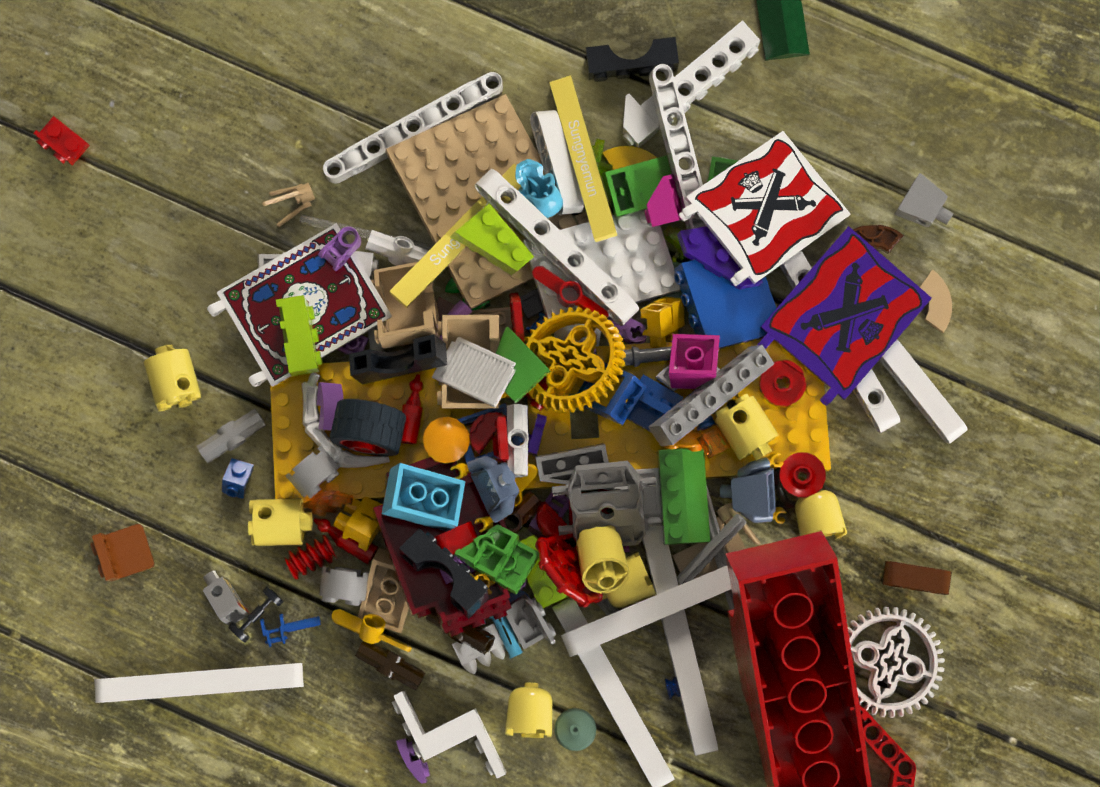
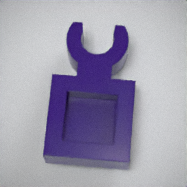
M538 414L532 435L528 434L529 455L537 456L547 416Z

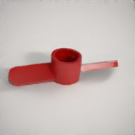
M536 266L533 269V277L557 293L558 301L563 307L573 308L578 306L583 310L588 308L592 312L595 310L600 315L603 314L606 318L609 314L606 309L583 295L582 288L577 282H565L543 266ZM565 288L574 289L578 294L577 300H566L562 295V290Z

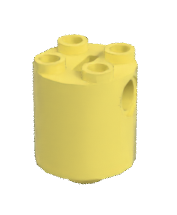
M164 345L155 349L156 355L144 361L155 405L159 412L172 408L171 406L177 404L179 408L192 405V401L201 398L200 388L188 349H174L173 345Z
M745 394L736 400L735 403L737 405L731 409L726 406L716 412L717 418L714 421L739 460L752 454L757 461L772 451L768 443L778 437L779 434L755 397H749L748 394ZM737 413H744L747 419L744 423L738 424L734 421V416Z
M302 498L256 499L249 502V512L252 514V521H248V534L251 535L252 545H303L305 532L312 531L313 529L312 512H305Z
M607 525L605 527L584 529L580 531L579 539L577 540L576 550L579 556L583 583L590 591L596 593L616 591L624 586L629 578V568L622 546L623 541L614 526Z

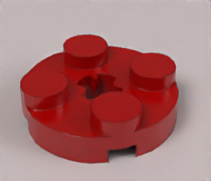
M789 360L774 362V365L762 373L759 379L760 392L766 401L775 406L788 407L796 403L803 396L806 389L803 370L796 363ZM786 378L788 380L786 384H789V387L787 389L784 387L782 389L778 388L777 385L779 384H776L777 379L782 380Z

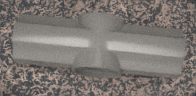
M253 409L238 420L230 421L220 427L216 434L197 445V448L205 461L209 463L226 451H232L246 442V438L264 428L266 424L258 411Z

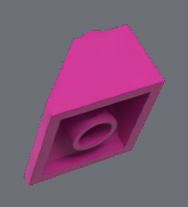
M673 174L662 177L647 203L645 217L647 222L652 224V227L681 220L679 214L682 212Z
M673 334L669 367L671 388L695 389L716 377L720 335Z

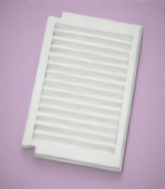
M457 337L456 342L452 341L446 351L447 365L437 367L432 378L496 408L516 371L513 369L516 363L461 337Z

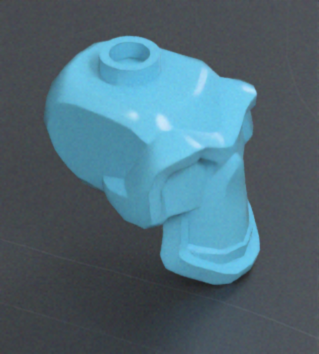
M526 159L517 164L515 177L521 185L518 191L546 218L557 214L563 207V199L555 186L554 176L551 173L543 176L542 164L531 159Z

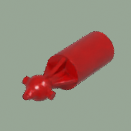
M416 374L414 380L409 383L412 393L406 403L402 405V412L406 415L401 443L417 445L423 412L419 392L423 390L424 386L419 374Z
M317 518L313 520L320 532L329 533L336 546L368 565L379 548L375 544L371 543L367 551H364L358 547L359 542L350 537L343 539L344 531L331 526L329 520Z

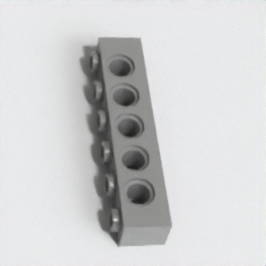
M763 345L748 347L719 370L715 378L699 386L648 428L660 446L674 445L774 365L773 360Z

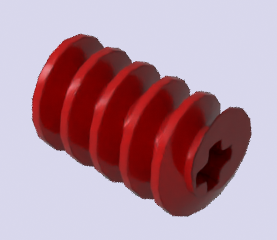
M322 535V543L315 538L314 547L309 543H305V551L297 547V555L292 551H288L289 559L285 558V561L295 580L299 579V571L305 576L308 574L307 567L314 572L316 571V563L322 568L324 566V559L331 564L333 563L332 555L337 558L326 535Z

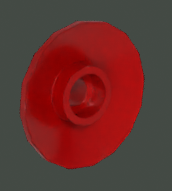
M798 452L790 455L780 468V482L783 488L789 494L798 498H806L819 492L826 480V470L823 463L815 455L807 452ZM805 474L807 478L801 481L798 479V475Z

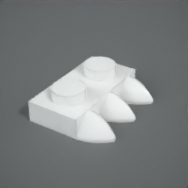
M493 623L483 630L494 635L495 640L490 651L497 658L503 660L505 657V646ZM456 642L452 644L462 666L468 672L476 673V658L481 664L487 667L490 666V651L484 655L465 643L460 644Z

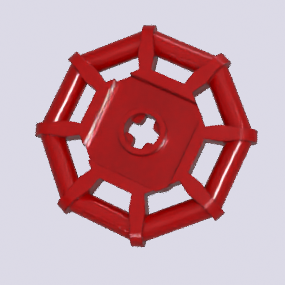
M558 534L537 539L535 547L539 553L540 561L538 566L546 572L557 587L556 591L559 594L567 595L575 600L580 607L584 608L593 602L599 603L602 600L603 593H596L585 587L579 566V556L575 547L562 540Z

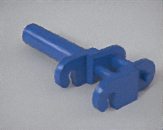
M282 613L279 614L281 626L277 629L266 630L264 618H260L263 636H267L265 643L269 647L272 646V643L281 641L283 644H286L285 640L288 639L284 635L286 631L293 632L321 625L319 616L285 624ZM280 631V637L270 638L271 633Z

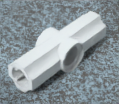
M374 230L371 231L365 248L388 257L389 262L396 266L418 262L429 251L415 246L413 241L407 237L397 236L393 238Z
M507 405L509 452L507 465L510 471L515 474V477L528 476L529 439L527 405ZM520 436L524 443L516 446L511 442V438Z

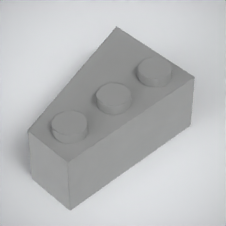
M604 443L535 456L540 481L569 484L575 466L609 463ZM612 487V488H602V489L614 490V487Z

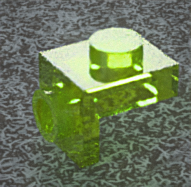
M596 138L592 149L600 176H602L601 173L613 170V165L601 162L605 140Z
M668 225L663 232L664 239L678 249L673 255L672 261L677 262L678 259L683 261L685 256L677 236L682 230L676 226L672 228Z

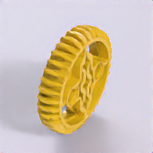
M569 307L567 312L560 309L558 315L551 312L550 319L543 316L544 322L542 324L536 322L538 328L536 330L530 329L532 335L531 337H525L526 345L535 355L539 351L540 359L550 365L549 370L551 372L546 375L547 386L549 387L547 392L537 384L528 392L530 397L536 399L535 401L539 405L543 404L546 409L551 407L555 412L560 409L562 413H566L567 409L574 413L576 407L583 411L584 405L592 408V402L596 401L600 404L599 398L602 395L608 398L606 392L608 389L614 391L612 384L619 383L617 375H623L621 367L625 366L623 359L626 358V353L623 351L625 349V345L622 342L623 338L619 334L617 327H614L612 321L595 310L592 312L586 308L583 311L582 308L577 307L576 311H574L573 308ZM584 324L575 326L565 341L550 336L563 327ZM596 328L605 335L610 346V358L606 370L603 360L593 354L597 345ZM583 337H586L585 341L579 343ZM564 377L561 382L557 383L559 378ZM578 378L595 383L581 393L571 396H558L559 394L570 392Z

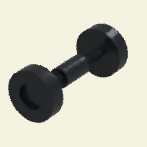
M268 586L262 590L268 599L249 614L248 620L241 627L235 622H232L228 627L244 643L250 638L244 630L252 622L255 623L265 612L264 609L268 604L273 601L277 606H280L284 602Z

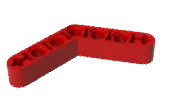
M860 706L862 721L868 720V722L863 724L865 744L890 770L888 787H897L899 785L914 787L916 776L914 761L876 720ZM873 726L877 734L875 738L869 740L866 736V730L868 727ZM886 744H890L893 748V752L889 757H885L882 754V748ZM905 761L909 765V770L906 774L902 775L898 767L901 762Z

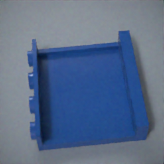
M696 260L681 263L674 269V279L677 285L680 286L682 292L681 300L687 308L689 314L688 321L691 328L694 329L695 335H720L719 349L760 339L767 334L760 327L777 308L766 276L762 278L763 283L760 286L739 290L732 286V282L722 276L719 278L706 270L704 265Z

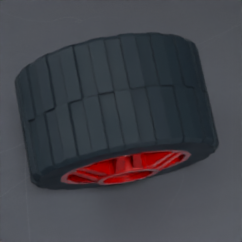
M342 399L337 402L329 439L333 444L355 452L375 456H394L400 450L406 415L402 411L385 404L359 399Z

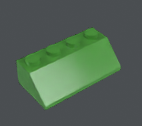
M688 449L658 450L663 544L710 542L704 449L698 452Z

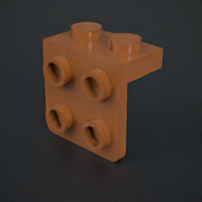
M135 524L109 534L99 533L92 536L91 548L94 555H98L100 561L98 571L102 578L105 577L106 581L112 582L151 569L155 565L144 527L141 524Z

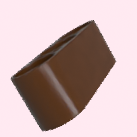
M885 561L882 584L949 595L952 572Z

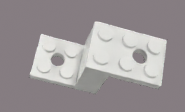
M402 691L394 695L393 707L398 715L402 714L406 721L402 725L408 736L412 735L416 742L413 748L418 758L423 757L425 761L476 735L478 739L474 742L479 753H485L488 759L485 765L490 775L495 774L496 778H499L507 773L476 708L425 733L406 692Z

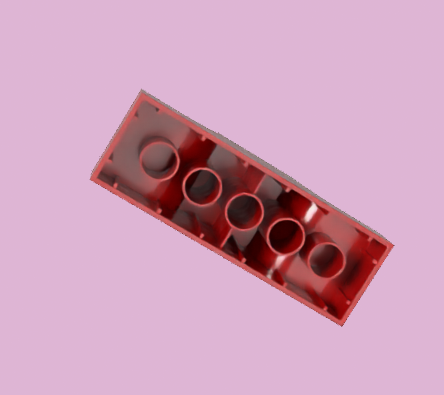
M819 531L726 553L734 609L728 611L741 688L754 726L766 787H872L838 559L823 532Z

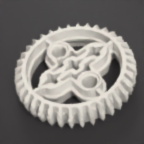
M889 607L883 608V614H881L879 608H875V616L868 610L866 611L867 619L860 614L857 616L860 623L858 624L855 620H851L850 623L854 629L852 630L848 627L854 662L859 667L871 671L868 688L874 699L867 697L857 687L859 704L861 705L863 702V708L866 711L869 707H872L871 715H876L878 709H880V717H885L887 710L890 718H894L895 710H897L899 717H903L904 708L908 714H912V705L916 710H920L921 706L918 701L927 704L928 700L924 696L934 697V693L930 691V688L939 689V686L934 681H942L943 678L937 676V671L944 672V668L938 667V663L945 662V659L937 657V654L943 653V649L936 650L935 646L941 642L940 640L932 641L931 638L935 637L936 633L931 632L928 634L926 632L931 627L929 624L921 627L924 619L919 618L915 622V613H911L907 618L906 609H903L900 615H898L897 607L892 609L891 614ZM882 621L897 623L896 626L888 627L884 631L879 644L872 641H862L855 647L852 646L857 635L866 627ZM904 625L913 629L925 643L929 654V671H926L924 662L920 658L907 653L910 637L904 629ZM898 634L897 638L900 639L901 642L895 644L894 646V641L891 640V636H896ZM864 648H868L872 652V658L869 661H864L861 657V652ZM885 649V652L879 655V650ZM891 656V661L894 662V665L887 668V663L884 662V659ZM876 662H877V666H880V669H878V667L874 666V664H875ZM909 663H913L917 668L913 676L908 675L906 672V667ZM894 671H899V674L893 675ZM924 677L926 678L921 689L909 699L898 703L881 702V699L888 698L895 692L899 680L913 684L919 682ZM884 678L887 688H882L880 691V686L877 685V682L882 681Z

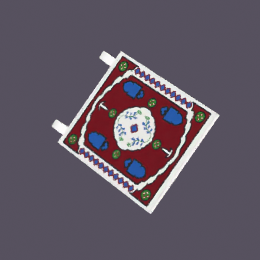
M337 223L217 292L221 300L207 307V310L213 317H216L224 310L228 311L262 371L248 378L253 387L261 385L266 380L273 387L291 376L284 348L283 329L280 327L281 316L279 307L276 305L277 299L304 295L309 306L314 307L315 320H312L313 329L317 328L319 342H316L315 346L316 351L321 352L322 358L376 327L377 320L382 319V322H385L392 317L355 253L349 257L347 262L338 271H334L332 269L333 266L326 259L318 256L320 250L340 231ZM344 238V243L349 244L346 238Z

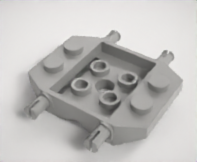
M628 461L575 466L569 484L565 486H552L553 496L567 495V498L570 500L573 516L572 525L558 526L559 535L573 534L577 542L580 531L611 525L620 534L623 541L622 546L639 545L645 537L648 527L662 526L661 516L645 517L641 492L643 487L657 486L656 476L648 478L639 477L637 471ZM628 486V489L623 490L614 489L612 491L602 492L591 491L589 493L581 494V490ZM609 507L614 511L610 514H605L601 510Z

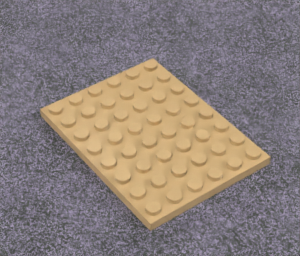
M506 94L393 145L385 151L434 244L482 197L474 185L490 169L496 170L502 176L513 164L517 166V164L526 159L542 164L536 148ZM425 147L429 148V154L431 159L430 165L426 164L424 151ZM499 213L501 218L523 243V240L526 238ZM555 214L547 218L559 230L577 225L572 214ZM542 228L534 229L538 235L545 234ZM466 247L447 266L470 309L534 279L529 262L511 276L487 261L485 257L471 251L469 247Z

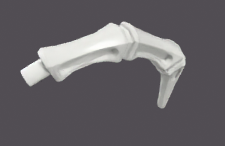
M311 373L308 382L302 383V424L305 426V432L318 447L322 446L339 467L359 468L390 462L388 456H360L352 454L348 450H342V447L330 441L324 430L319 429L320 415L318 405H316L318 386L316 385L320 375Z

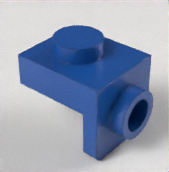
M232 458L222 479V492L230 497L243 499L254 465Z

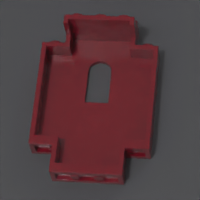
M429 457L410 464V466L452 478L460 475L458 469L450 470L451 467L457 465V461L438 463ZM387 472V473L385 474V478H386L387 482H388L389 472ZM470 472L460 478V480L466 482L458 526L471 521L477 536H480L488 531L479 532L483 529L484 523L475 524V520L482 517H490V514H488ZM383 504L373 508V513L411 616L417 615L418 618L431 614L430 609L434 608L443 634L449 633L451 637L464 632L463 627L472 625V628H476L486 624L484 619L493 616L494 620L508 615L507 611L512 608L509 602L510 595L508 589H504L495 583L488 588L492 592L488 596L489 599L468 619L451 603L450 594L453 585L445 583L439 569L428 568L417 572L400 555L399 548L418 529H421L425 534L429 532L433 537L446 531L382 514ZM504 519L498 523L493 522V527L499 524L507 529Z

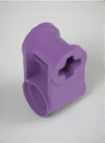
M344 227L320 250L318 256L326 259L333 266L332 269L338 271L360 247L361 237L354 228ZM347 235H355L353 243H344V238Z
M608 317V320H611L614 327H617L623 341L628 344H642L646 342L647 336L643 335V331L646 328L642 323L630 318L623 326H620ZM639 330L640 336L634 339L632 332L636 333Z

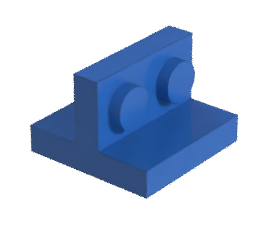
M643 374L640 380L647 387L627 420L652 433L648 427L683 399V396Z

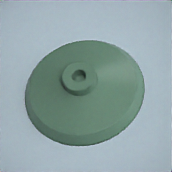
M579 708L568 709L556 720L554 728L556 739L568 750H583L595 739L596 723L587 711Z

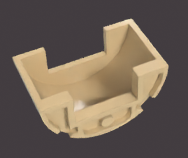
M417 262L374 270V280L371 281L392 315L385 322H382V319L377 320L378 330H374L376 344L381 343L384 349L412 344L413 339L433 334L440 338L438 336L439 314L433 282L407 308L389 293Z
M442 315V321H438V336H442L443 342L446 343V351L452 341L456 342L457 337H461L496 353L500 343L499 315ZM439 381V385H442V391L437 392V405H442V408L499 409V402L496 408Z

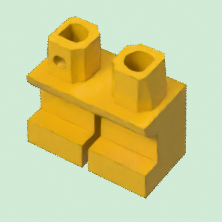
M664 296L640 309L641 318L647 319L648 329L643 331V335L650 337L651 347L661 348L666 346V341H672L673 334H678V329L685 326L684 305L680 298Z
M364 496L362 501L350 497L345 504L344 511L352 514V516L350 517L340 512L335 519L334 526L344 531L343 539L350 537L359 542V548L367 551L380 531L373 508L382 504Z

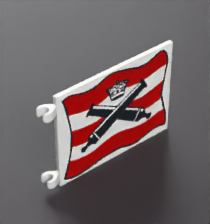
M782 131L686 196L685 200L689 205L682 210L679 217L685 222L695 213L698 214L742 269L730 279L733 285L737 286L746 278H749L753 284L757 283L851 214L784 131Z

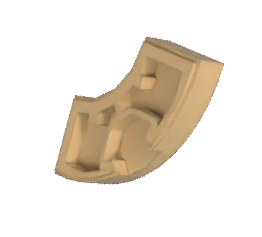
M932 270L920 286L923 291L932 297L928 302L924 321L941 333H944L952 314V299L944 280L938 273Z

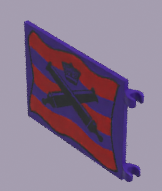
M848 226L760 328L767 334L757 345H763L766 349L775 340L830 388L820 399L821 403L827 406L836 395H839L843 400L849 396L932 297Z

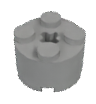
M322 446L317 448L320 453L316 455L312 452L292 469L295 474L291 475L288 473L286 475L287 479L303 497L308 495L309 498H312L321 490L320 484L325 480L330 483L339 475L337 470L340 467Z
M323 566L319 590L322 601L336 602L342 599L345 600V604L359 606L362 601L366 600L369 572L365 571L361 575V570L335 567V569L329 571V566Z

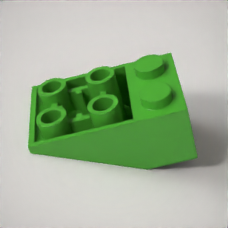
M667 155L601 173L609 204L613 210L612 215L618 217L647 209V203L662 177L672 174Z

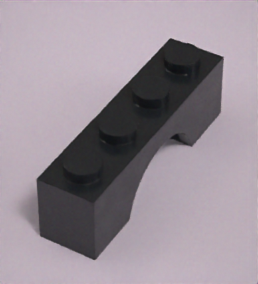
M676 37L653 39L649 51L637 59L621 58L611 50L609 45L586 47L589 80L594 79L596 82L605 81L609 77L626 79L634 74L649 76L650 72L659 64L668 65L672 72H674V70L678 69L679 65Z
M433 334L413 339L411 346L399 351L380 352L369 349L349 354L350 376L363 385L446 366V343Z
M418 529L399 548L401 557L417 572L428 568H435L446 572L454 583L450 594L451 603L469 619L489 599L488 587L482 580H475L470 575V570L463 563L458 564L453 560L454 556L445 547L441 549L436 544L437 540L429 532L425 534L421 529Z

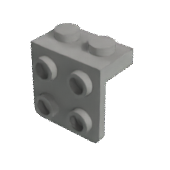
M526 594L510 602L512 608L507 611L508 615L505 617L523 649L528 648L543 638L551 645L556 643L553 637L556 635V632L550 622L547 623L546 619L543 618L546 614L539 602L537 603L534 598L530 599Z

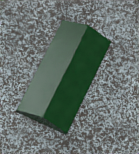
M756 0L765 61L810 55L802 0Z

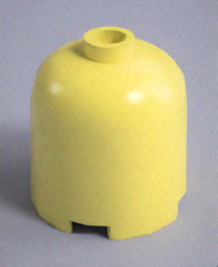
M820 490L814 495L797 500L795 512L800 536L822 531L825 538L835 535L836 539L847 534L839 501L834 493Z
M639 552L626 557L629 578L625 585L616 591L603 593L602 599H608L614 607H627L657 595Z
M527 682L524 684V687L516 688L511 692L508 700L505 735L513 736V733H522L521 737L544 738V735L552 737V696L547 690L538 688V683Z

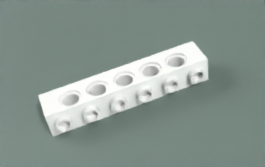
M743 20L674 77L678 90L686 88L690 91V94L687 96L680 94L684 113L690 109V104L695 99L700 101L708 93L707 89L712 85L718 86L725 79L724 75L726 73L736 71L742 65L741 61L744 58L748 57L750 59L758 52L760 39ZM731 46H737L740 48L741 51L739 53H733L730 51L729 48ZM720 60L724 66L715 67L712 62ZM697 74H703L706 76L707 80L700 82L696 79L695 76ZM651 96L640 106L659 126V130L661 128L653 96ZM674 115L667 116V121L670 125L674 122Z

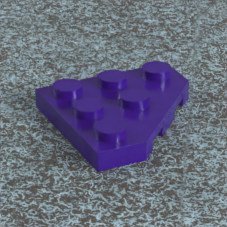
M707 226L683 230L677 234L684 256L690 260L695 259L703 264L706 270L719 278L722 276L731 282L730 279L738 271L742 270ZM746 278L734 287L739 290L760 286L763 281L761 279L753 284L749 278Z

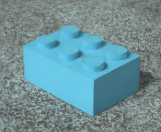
M399 463L390 469L382 514L449 531L458 526L466 481Z

